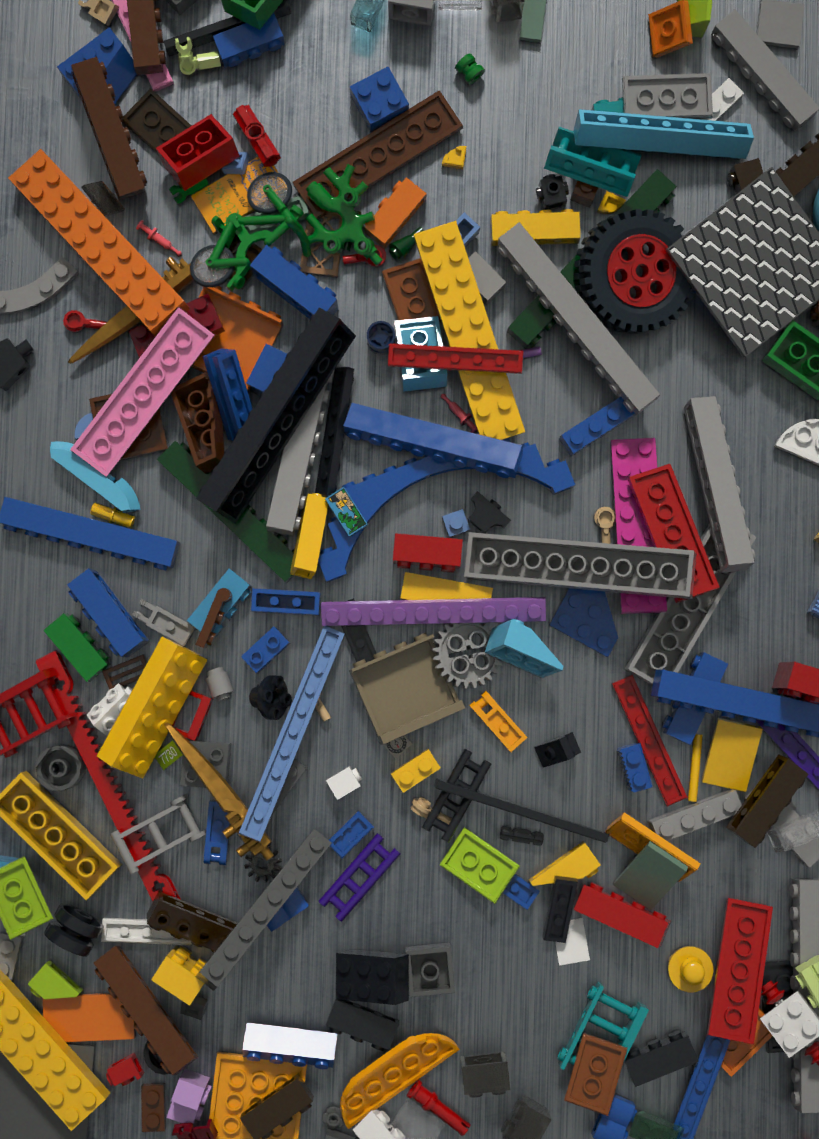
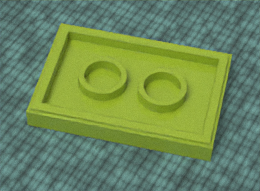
M465 827L440 863V866L494 904L497 903L520 868V865Z
M25 856L0 867V919L10 940L53 919Z

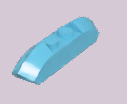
M61 441L51 442V458L124 513L141 510L134 490L123 478L114 483L116 478L111 474L107 477L71 451L70 449L74 444Z

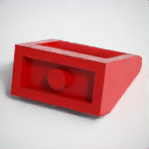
M191 690L189 695L200 699L201 702L190 730L187 732L177 727L174 728L184 737L197 741L213 699Z

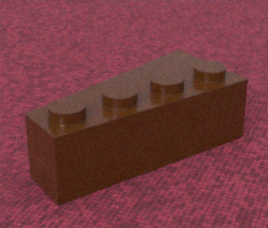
M205 372L177 385L171 392L195 465L207 474L212 472L219 464L225 451L222 418L208 372Z

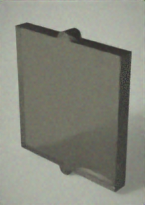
M103 181L85 184L81 187L104 216L120 213L125 210L115 197V194L109 190Z

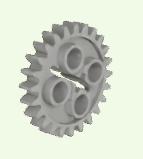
M488 622L483 626L481 623H451V627L445 624L443 625L445 633L442 631L437 632L441 639L433 640L438 647L431 649V651L437 653V656L433 657L432 660L439 662L434 668H441L443 670L439 676L447 675V683L455 680L454 687H458L462 683L463 689H467L470 683L473 689L476 688L477 682L481 686L485 685L484 678L491 681L490 673L498 674L497 669L494 667L502 666V663L497 660L498 658L485 652L471 654L469 658L468 655L449 657V654L465 651L466 648L467 650L486 648L491 634V630H487ZM473 634L480 636L481 643L479 646L472 643L471 637ZM451 638H456L459 641L460 646L457 650L450 646ZM477 656L484 658L485 665L483 668L477 666ZM456 660H461L464 664L461 672L454 668Z

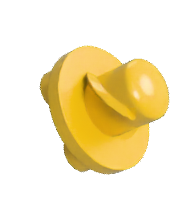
M686 946L678 949L669 957L668 975L671 982L678 989L689 993L698 992L710 983L713 976V964L708 954L702 949Z

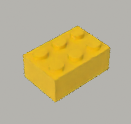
M175 946L165 957L151 980L190 1006L204 985L196 975L207 961L202 958L197 960L191 956L192 952L184 946Z

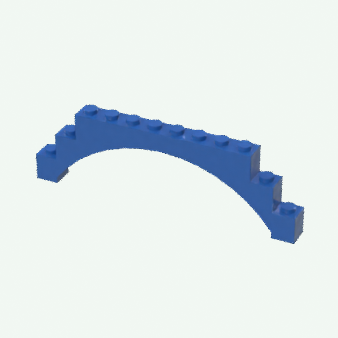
M509 438L503 440V441L511 442ZM529 442L521 444L523 456L517 475L533 480L550 489L552 495L575 486L566 460L560 462L559 459L547 463V468H545L536 444L529 445ZM425 456V458L420 460L416 458L409 459L404 462V466L396 468V466L388 467L383 470L384 473L376 476L374 473L362 478L363 482L355 484L354 481L343 485L342 488L346 489L368 524L385 504L408 487L442 473L475 468L469 466L459 467L453 462H439L432 457ZM337 517L331 518L332 522L328 523L337 549L333 550L332 547L321 550V555H319L318 559L327 583L348 575L346 567L351 552L365 527L349 537Z

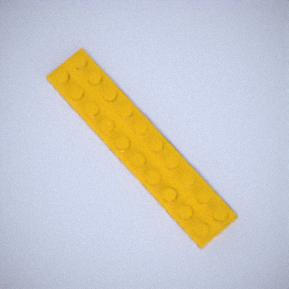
M453 221L415 233L414 239L449 346L498 349L457 222ZM458 371L479 435L504 440L525 433L506 373Z

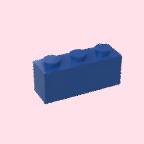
M274 13L260 30L245 23L213 36L224 68L228 66L235 67L241 61L248 58H258L261 56V53L269 50L276 51L285 44L284 36Z
M252 588V612L320 616V592Z

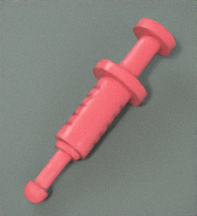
M143 220L138 223L136 229H142L146 232L149 241L153 239L163 248L175 252L177 256L182 255L181 251L171 246V242L157 232L156 227L151 230L144 225Z
M441 394V398L449 404V409L460 419L459 423L461 425L466 423L472 429L471 433H476L477 428L470 420L472 415L470 413L466 414L456 402H451L446 397V394Z

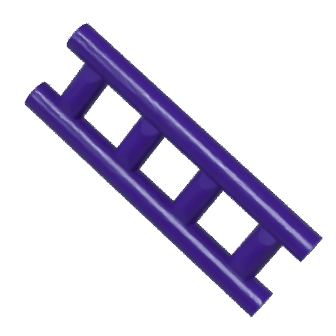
M378 833L318 901L324 907L329 902L339 910L335 917L341 922L401 854L395 848L389 853L381 846L380 843L384 838ZM373 851L384 859L376 869L372 868L365 861ZM358 868L369 876L361 887L351 879V876ZM344 885L354 893L346 904L336 896Z

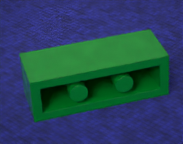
M63 613L43 631L84 680L91 682L111 665L108 661L110 657L102 648L98 650L93 644L95 642L93 636L88 631L85 633L79 627L81 625L80 621L73 614Z

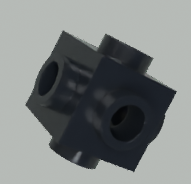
M550 174L540 180L539 187L536 188V195L538 201L542 200L544 210L566 206V195H569L567 182H563L562 175Z

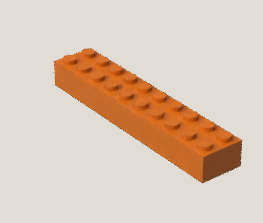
M42 149L37 151L8 177L17 190L155 337L178 307L185 312L190 310L177 292Z

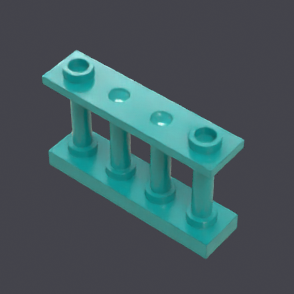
M559 127L544 169L628 197L636 176L635 172L641 154L618 148L575 145L574 132Z
M597 981L596 986L592 985L587 994L589 1000L566 1047H562L558 1053L559 1067L564 1070L567 1063L575 1064L577 1056L572 1053L577 1043H581L582 1032L587 1022L618 1036V1045L628 1048L625 1056L626 1059L649 1009L640 1002H637L636 1006L630 1007L602 993L604 986ZM597 1001L627 1015L629 1021L626 1027L623 1026L621 1028L593 1014L592 1012Z

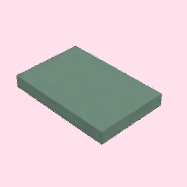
M649 841L615 880L614 886L652 910L687 872L688 866Z

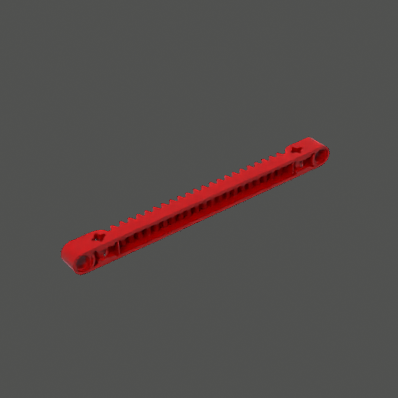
M55 650L37 659L36 664L39 671L54 668L57 676L50 679V686L64 715L72 712L77 714L76 717L70 719L71 724L67 728L117 830L121 834L138 825L134 823L138 818L137 815H130L134 810L133 807H126L130 802L129 799H122L126 792L118 791L122 784L114 783L118 776L110 775L114 768H107L108 764L97 757L102 744H95L99 737L98 735L91 736L95 729L87 728L91 721L83 720L87 713L79 711L83 705L76 704L75 702L79 697L71 695L74 681L58 650ZM59 680L65 681L63 689L57 688ZM136 830L123 837L135 862L149 855L154 850L153 848H146V845L150 842L149 840H142V837L146 834L145 831L138 832ZM157 856L137 866L139 869L138 873L152 902L158 891L181 900L171 878L166 874L158 872L161 864H154V861L158 858ZM158 882L164 883L165 886L162 888V890L160 888H155V885Z

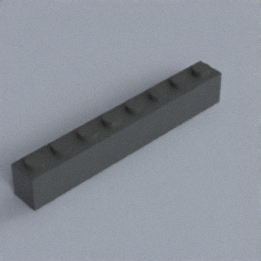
M315 829L308 835L198 972L196 977L213 991L221 984L331 845L328 839Z

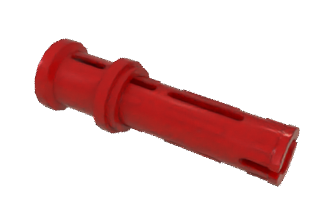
M417 1080L409 1089L407 1097L409 1099L413 1098L422 1105L424 1111L430 1110L461 1136L466 1134L467 1128H470L471 1124L438 1099L437 1093L430 1092L422 1085L420 1080Z

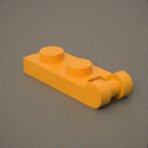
M485 691L477 702L473 701L469 706L504 746L512 752L528 737L490 694ZM489 704L492 709L485 714L482 708Z

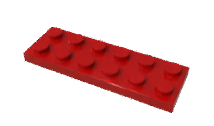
M671 464L630 476L627 480L653 546L657 548L694 550L696 552L692 598L717 590L719 584ZM674 598L676 603L687 600L684 598Z
M727 898L707 1035L754 1045L772 919V906Z

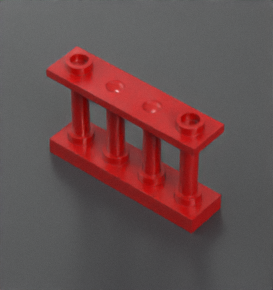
M54 668L42 670L0 694V707L6 708L21 738L11 744L0 722V743L3 747L0 750V756L4 755L5 758H8L18 753V747L55 727L61 729L70 725V719L77 716L76 712L64 715L50 686V679L57 676ZM37 686L39 689H42L57 719L48 725L32 696V689ZM19 696L21 699H24L38 727V730L31 734L28 733L14 705L16 703L14 699Z

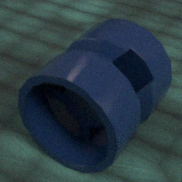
M377 321L372 323L367 330V345L374 354L386 355L389 353V344H395V331L388 322Z

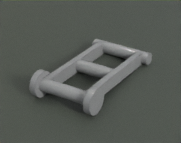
M186 794L170 802L172 807L121 834L119 830L110 834L130 874L139 871L137 866L177 844L187 839L193 842L206 835L205 830L200 832L184 801L188 798ZM179 809L190 833L167 845L155 820ZM147 825L158 850L135 862L123 837Z

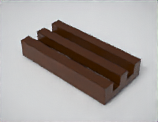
M145 654L103 670L102 672L109 690L116 686L112 684L113 681L144 669L147 664ZM138 661L142 662V665L137 666L115 676L109 677V673L134 664ZM140 675L119 684L124 687L138 681Z

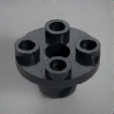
M269 675L261 681L260 685L257 684V687L251 690L249 701L254 708L260 711L265 719L279 720L285 713L286 708L291 705L292 697L288 693L282 676Z

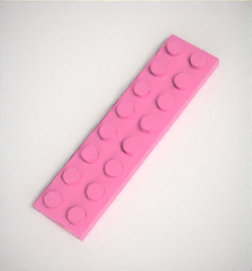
M178 307L70 450L107 477L215 335Z

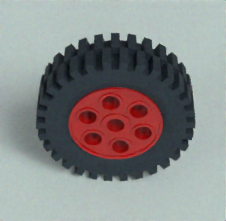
M635 209L619 213L597 224L598 227L592 228L588 232L590 236L582 240L581 244L584 247L578 249L576 254L581 256L580 260L574 262V267L579 268V273H574V280L579 279L580 285L575 286L576 292L582 291L583 296L581 298L588 304V307L597 318L604 322L603 325L605 327L614 328L615 331L619 332L625 331V333L657 330L661 326L671 324L670 320L679 318L681 315L678 312L685 311L688 308L685 302L693 300L694 294L690 293L693 287L665 250L683 236L681 232L684 228L681 225L673 226L676 220L671 217L664 219V213L657 212L653 214L654 210L649 209L644 211L642 209ZM644 244L649 248L648 255H645L642 251ZM623 249L628 252L627 260H624L621 256ZM658 261H661L663 264L661 272L657 269ZM638 265L643 270L641 277H639L636 274V268ZM617 270L622 274L620 282L615 279ZM652 282L657 286L655 294L650 289ZM631 287L636 290V297L634 299L629 294Z

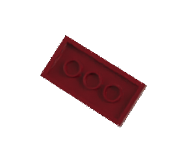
M208 293L186 303L190 308L186 313L215 336L225 331ZM144 324L129 330L139 358L155 338Z

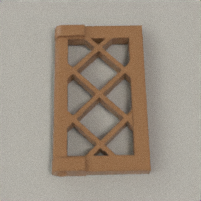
M329 212L321 217L324 220L321 224L323 226L327 224L331 231L335 230L329 224L330 220L339 219L338 229L342 225V218L338 213ZM306 221L305 233L309 236L314 233V229ZM319 243L311 249V255L318 263L314 267L307 266L308 257H304L302 253L301 272L333 278L338 277L341 253L330 254L320 262L313 253L323 245V243ZM333 257V268L325 269L322 264Z

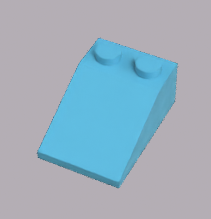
M438 316L395 321L397 344L443 346ZM400 367L403 392L447 387V370Z
M512 619L492 628L485 653L541 678L563 671L564 666L535 632L525 626L522 621Z

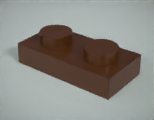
M165 1083L141 1085L142 1132H161L166 1130Z

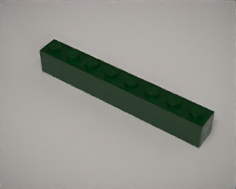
M174 441L157 460L197 498L200 489L206 484L211 474H205L196 467L193 457L190 455V448L184 442L179 444ZM248 504L235 524L206 506L285 583H288L294 576L290 574L294 549L291 551L285 546L288 541L279 533L275 536L271 531H267V521L264 518L259 521L253 515L256 511Z

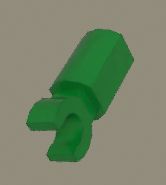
M205 178L186 191L180 185H173L169 188V191L172 195L179 192V195L173 199L177 204H180L186 199V196L194 194L209 185Z

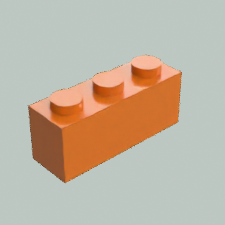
M407 177L403 182L398 181L392 189V195L389 198L385 197L380 202L379 210L374 215L375 220L364 224L366 225L364 227L365 234L384 249L387 248L426 201L427 193Z

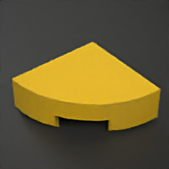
M458 146L449 151L442 160V166L463 169L467 146Z
M606 191L597 213H614L624 205L626 199Z

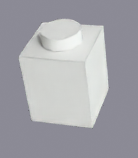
M349 766L328 778L326 782L338 800L361 786L359 781L362 780V777L356 768L352 770Z

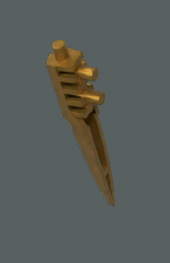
M170 257L166 260V264L171 268V271L165 270L162 278L178 294L194 280L190 273V264H187L183 258L179 260L180 263L178 264L173 257ZM199 260L196 262L195 270L202 266ZM125 306L74 353L68 363H74L126 332L140 322V320Z
M165 723L164 725L195 773L221 809L228 813L225 819L231 825L222 831L223 835L228 839L236 832L238 834L248 808L222 775L197 748L171 724ZM265 831L260 843L238 834L244 842L242 846L236 849L240 857L251 851L253 856L260 852L266 861L274 856L267 847L272 840Z

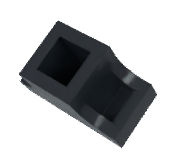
M478 491L471 498L475 509L468 518V521L481 533L485 534L494 526L505 528L510 523L511 519L500 511L502 507L493 499L487 500Z
M573 732L558 736L534 747L543 768L570 760L575 755L581 753Z

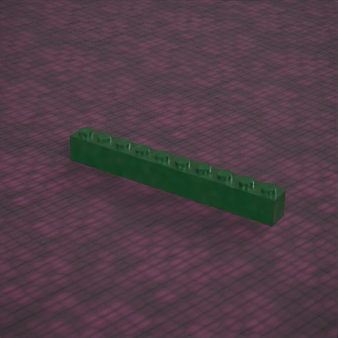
M657 169L614 215L635 209H642V211L647 209L654 210L653 214L661 212L659 210L660 206L663 203L668 205L675 197L673 193L677 186ZM578 255L560 271L574 289L575 286L580 285L579 279L574 280V273H579V268L574 267V262L580 260L581 256ZM582 291L577 292L580 297L583 295ZM539 295L507 329V333L525 349L530 345L534 347L542 338L540 334L545 329L549 331L556 324L553 318L554 313L550 308H544L539 301Z

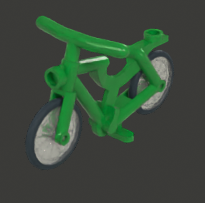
M277 172L264 173L253 180L247 192L248 203L256 212L262 214L279 212V215L242 217L238 213H233L227 217L226 226L218 216L212 218V224L221 236L216 245L202 248L193 257L190 264V273L197 284L209 288L217 287L224 284L232 276L233 272L236 271V274L226 287L231 292L235 288L241 289L245 283L244 276L251 269V262L246 258L248 248L253 243L261 240L264 241L265 245L271 246L289 228L299 238L303 256H311L308 236L302 225L298 222V219L304 212L296 205H293L290 210L286 207L292 196V185L286 176ZM281 223L273 232L262 230L249 234L244 227ZM237 234L241 243L237 249L236 258H234L229 247Z

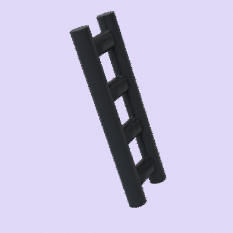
M464 749L447 782L477 791L491 763L483 760L480 766L469 759L472 752ZM464 767L476 773L470 785L458 779ZM441 791L422 828L430 832L432 826L444 832L441 839L449 843L472 800L463 798L459 805L448 799L450 793ZM443 806L455 812L449 825L437 818Z

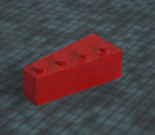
M591 882L590 886L587 884L583 886L574 907L575 911L656 948L661 947L671 924V921L666 919V915L655 910L653 913L645 910L646 906L635 901L632 904L624 901V896L612 892L611 895L603 892L604 887Z

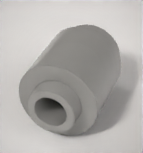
M219 667L206 672V682L212 699L217 698L218 702L231 698L230 693L234 691L227 671H224L223 667Z

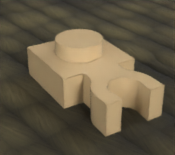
M79 0L78 2L82 7L90 9L88 14L108 26L119 8L118 5L110 0H88L86 3Z

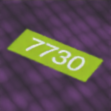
M172 740L157 752L155 759L161 768L165 770L183 754Z

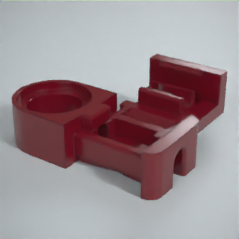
M208 1119L207 1126L194 1128L191 1122L175 1124L172 1136L176 1135L178 1139H217L218 1131L212 1119Z

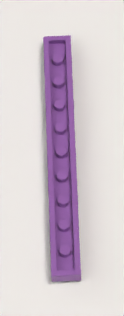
M545 597L322 602L321 617L322 626L507 622L512 619L522 622L546 621Z

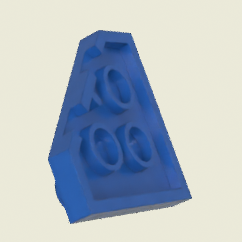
M569 588L549 626L608 657L618 640V634L605 591Z

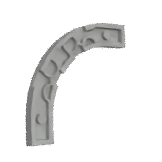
M61 257L34 282L17 289L0 291V315L24 312L29 308L46 303L61 292L79 272L64 257Z

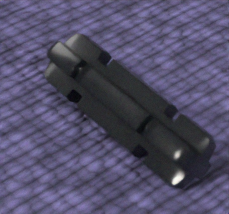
M502 826L500 829V839L509 841L510 838L514 842L526 844L533 842V845L537 846L543 844L544 834L541 832L531 833L532 831L518 828L510 830L511 827Z

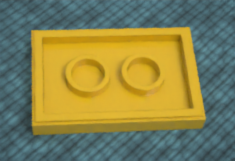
M718 717L702 782L746 792L763 730L762 727Z

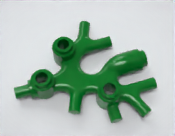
M347 164L343 175L340 177L328 167L323 173L338 189L339 195L337 197L331 196L322 184L316 181L312 182L306 188L310 199L319 208L328 212L338 213L342 218V225L335 231L327 230L311 213L306 218V221L314 229V233L308 236L309 244L320 242L323 243L326 252L339 254L343 251L345 242H352L358 254L363 255L367 260L370 258L376 266L379 265L383 260L376 253L377 249L374 242L366 238L362 230L364 224L375 220V216L372 211L364 215H359L354 211V207L361 203V195L369 187L364 181L356 188L350 187V179L356 167ZM349 194L353 196L351 201L347 200ZM332 241L335 242V247L333 249L330 247ZM363 242L366 243V248L364 250L361 249V244Z

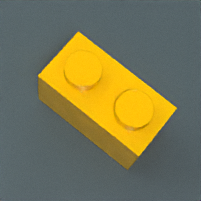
M426 749L391 772V775L404 793L441 767L430 750Z

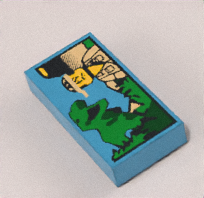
M344 487L325 498L349 537L368 525Z

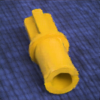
M94 503L90 511L91 515L107 520L110 524L116 523L132 529L136 516L118 511L116 507L113 509L99 503Z

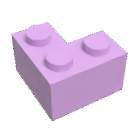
M184 1069L175 1088L166 1118L180 1123L191 1122L194 1124L195 1120L200 1121L204 1110L200 1105H205L212 1087L208 1085L210 1077Z

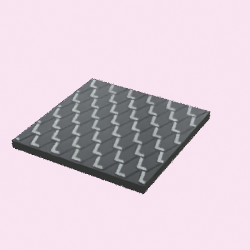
M773 167L762 173L665 249L743 357L748 356L819 300V232Z

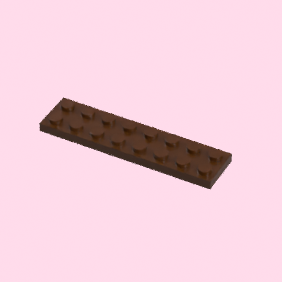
M439 90L292 182L293 186L303 198L310 212L318 220L329 212L319 208L310 199L306 188L316 181L321 183L331 196L337 197L339 195L338 189L323 173L328 167L339 177L343 175L347 164L356 167L350 179V187L356 188L362 181L368 187H371L463 129V125ZM352 194L348 195L347 200L353 198Z

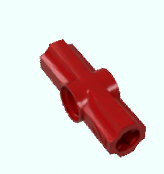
M241 105L236 108L233 117L264 167H272L277 164L281 156L250 106Z

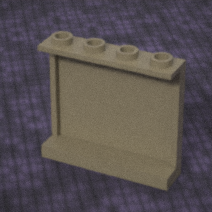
M426 633L414 637L415 642L407 645L406 641L393 646L395 651L388 654L385 650L373 655L374 660L367 663L365 659L353 663L354 668L349 670L381 745L465 709L462 700L459 701L452 682H446L448 676L440 677L439 675L443 670L441 668H434L439 662L432 660L433 657L437 656V653L431 651L432 648H436L432 639L434 638L433 634L427 636Z

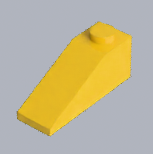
M582 841L531 877L529 881L532 886L553 883L555 876L577 879L587 876V878H590L599 871L597 868L601 864L586 843Z

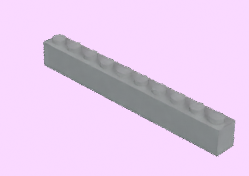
M517 223L499 237V247L497 248L504 258L508 257L511 260V266L518 275L522 274L526 279L525 283L532 292H537L540 296L539 301L544 308H550L554 313L553 318L559 326L563 325L568 330L567 335L573 343L577 342L581 346L583 356L588 361L592 360L596 365L595 370L602 378H607L613 393L616 395L620 394L624 399L623 404L626 409L638 415L657 400L660 396L659 392L521 223Z
M792 878L789 892L792 898L790 919L793 921V930L790 931V941L793 944V953L790 954V963L793 967V976L790 978V985L793 993L799 990L811 1006L806 997L810 995L807 988L804 987L802 989L795 978L798 975L795 968L814 956L819 955V879ZM816 1007L813 1010L819 1017V1009ZM819 1037L813 1040V1043L819 1041ZM805 1046L792 1056L794 1068L791 1070V1079L794 1083V1092L791 1094V1102L794 1108L801 1113H819V1066L816 1063L811 1065L813 1059L810 1055L804 1056L805 1050L808 1048Z

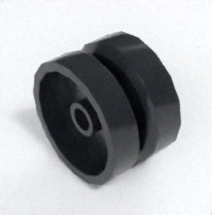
M61 903L54 914L57 921H51L44 934L51 942L62 949L87 957L94 946L91 939H97L104 926L98 919L72 905Z

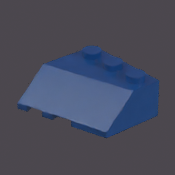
M109 27L58 65L57 68L80 98L71 74V65L97 57L99 63L103 62L107 71V79L105 80L107 85L111 84L116 96L113 102L116 106L118 99L123 92H126L137 76V73L134 69L132 57Z

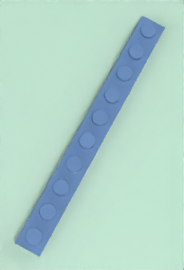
M323 626L238 834L260 843L345 633L328 626Z

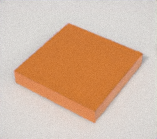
M680 0L648 14L653 57L659 58L693 44L687 0Z

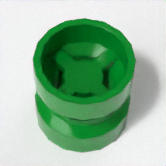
M471 53L461 58L455 66L458 73L465 76V81L469 85L475 83L485 72L484 67L475 62V57Z

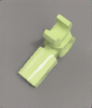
M187 37V44L185 46L179 44L178 38L175 39V46L179 52V68L183 74L190 75L198 68L199 70L221 67L218 51L197 54V57H193V52L190 51L192 49L190 37Z

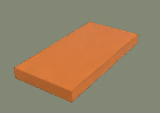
M110 993L79 994L77 997L43 999V1017L65 1042L136 1038L135 1021L131 1016L128 1018L121 1009L123 1004L118 998L114 999Z

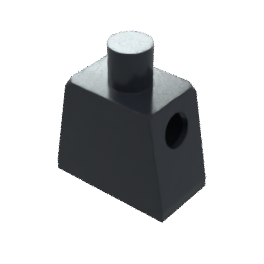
M9 338L0 341V388L4 391L9 390L30 368V364L24 357L31 353L34 348L27 339L17 346Z

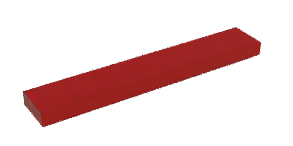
M389 344L388 366L522 374L524 351Z
M633 675L612 683L638 743H641L645 760L665 805L668 807L688 798Z

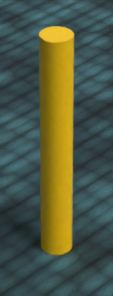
M696 734L693 739L688 801L697 802L703 737L700 734Z

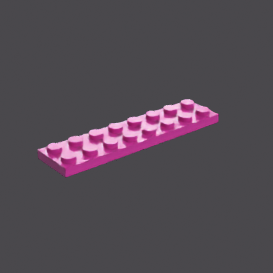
M655 438L611 440L617 544L654 547L627 479L630 476L657 468ZM620 593L621 614L667 612L666 597Z

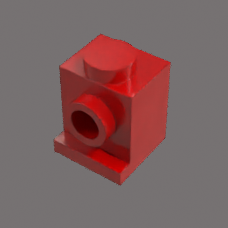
M134 1052L111 1064L107 1068L108 1073H106V1077L111 1086L114 1085L115 1087L120 1083L122 1086H125L135 1080L134 1076L137 1080L140 1079L144 1071Z

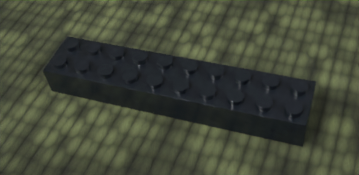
M318 308L316 313L311 316L304 332L299 335L295 346L286 355L284 363L274 374L268 388L263 391L259 402L250 411L248 419L237 431L232 444L225 450L223 458L212 470V474L206 484L200 489L197 500L231 522L237 523L355 339L356 335L340 318L321 308Z

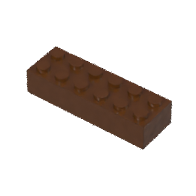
M94 57L72 64L71 74L118 201L143 193L147 180L143 170H138L139 158L136 150H131L130 148L131 136L128 128H123L121 122H123L122 119L124 118L120 106H115L113 102L115 101L114 97H116L111 84L107 85L106 83L107 71L104 63H99L98 58Z

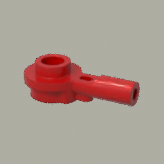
M375 245L376 253L383 260L377 266L370 258L367 260L360 254L343 256V264L366 262L368 265L378 267L385 262L386 251L382 246Z
M77 310L67 312L63 319L65 328L71 332H79L84 327L100 329L107 323L106 321L86 319Z

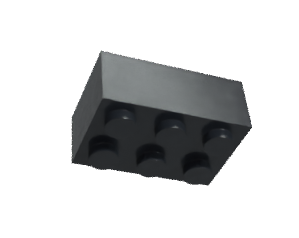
M355 949L337 952L336 999L397 1005L409 1001V954Z

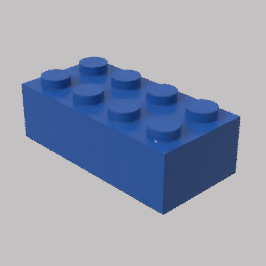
M266 245L251 263L250 267L255 278L308 319L316 313L318 308L332 315L338 310L336 294L328 287L323 289L319 286V281L313 275L308 274L306 276L300 271L302 268L293 260L288 262L284 259V254L278 248L273 247L271 249Z
M88 568L67 584L71 589L68 591L75 602L79 601L83 605L82 612L89 620L95 621L98 625L95 627L96 631L102 638L106 637L110 641L109 648L116 656L129 658L150 642L97 571Z

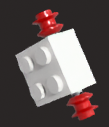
M769 981L762 987L761 996L765 995L768 998L766 1002L768 1005H773L776 1002V1007L760 1018L789 1058L806 1046L808 1048L805 1050L804 1056L810 1055L813 1059L811 1065L816 1063L819 1066V1041L813 1043V1040L819 1037L818 1015L799 990L783 1001L781 998L784 996L785 991H779L776 988L778 981L775 984Z

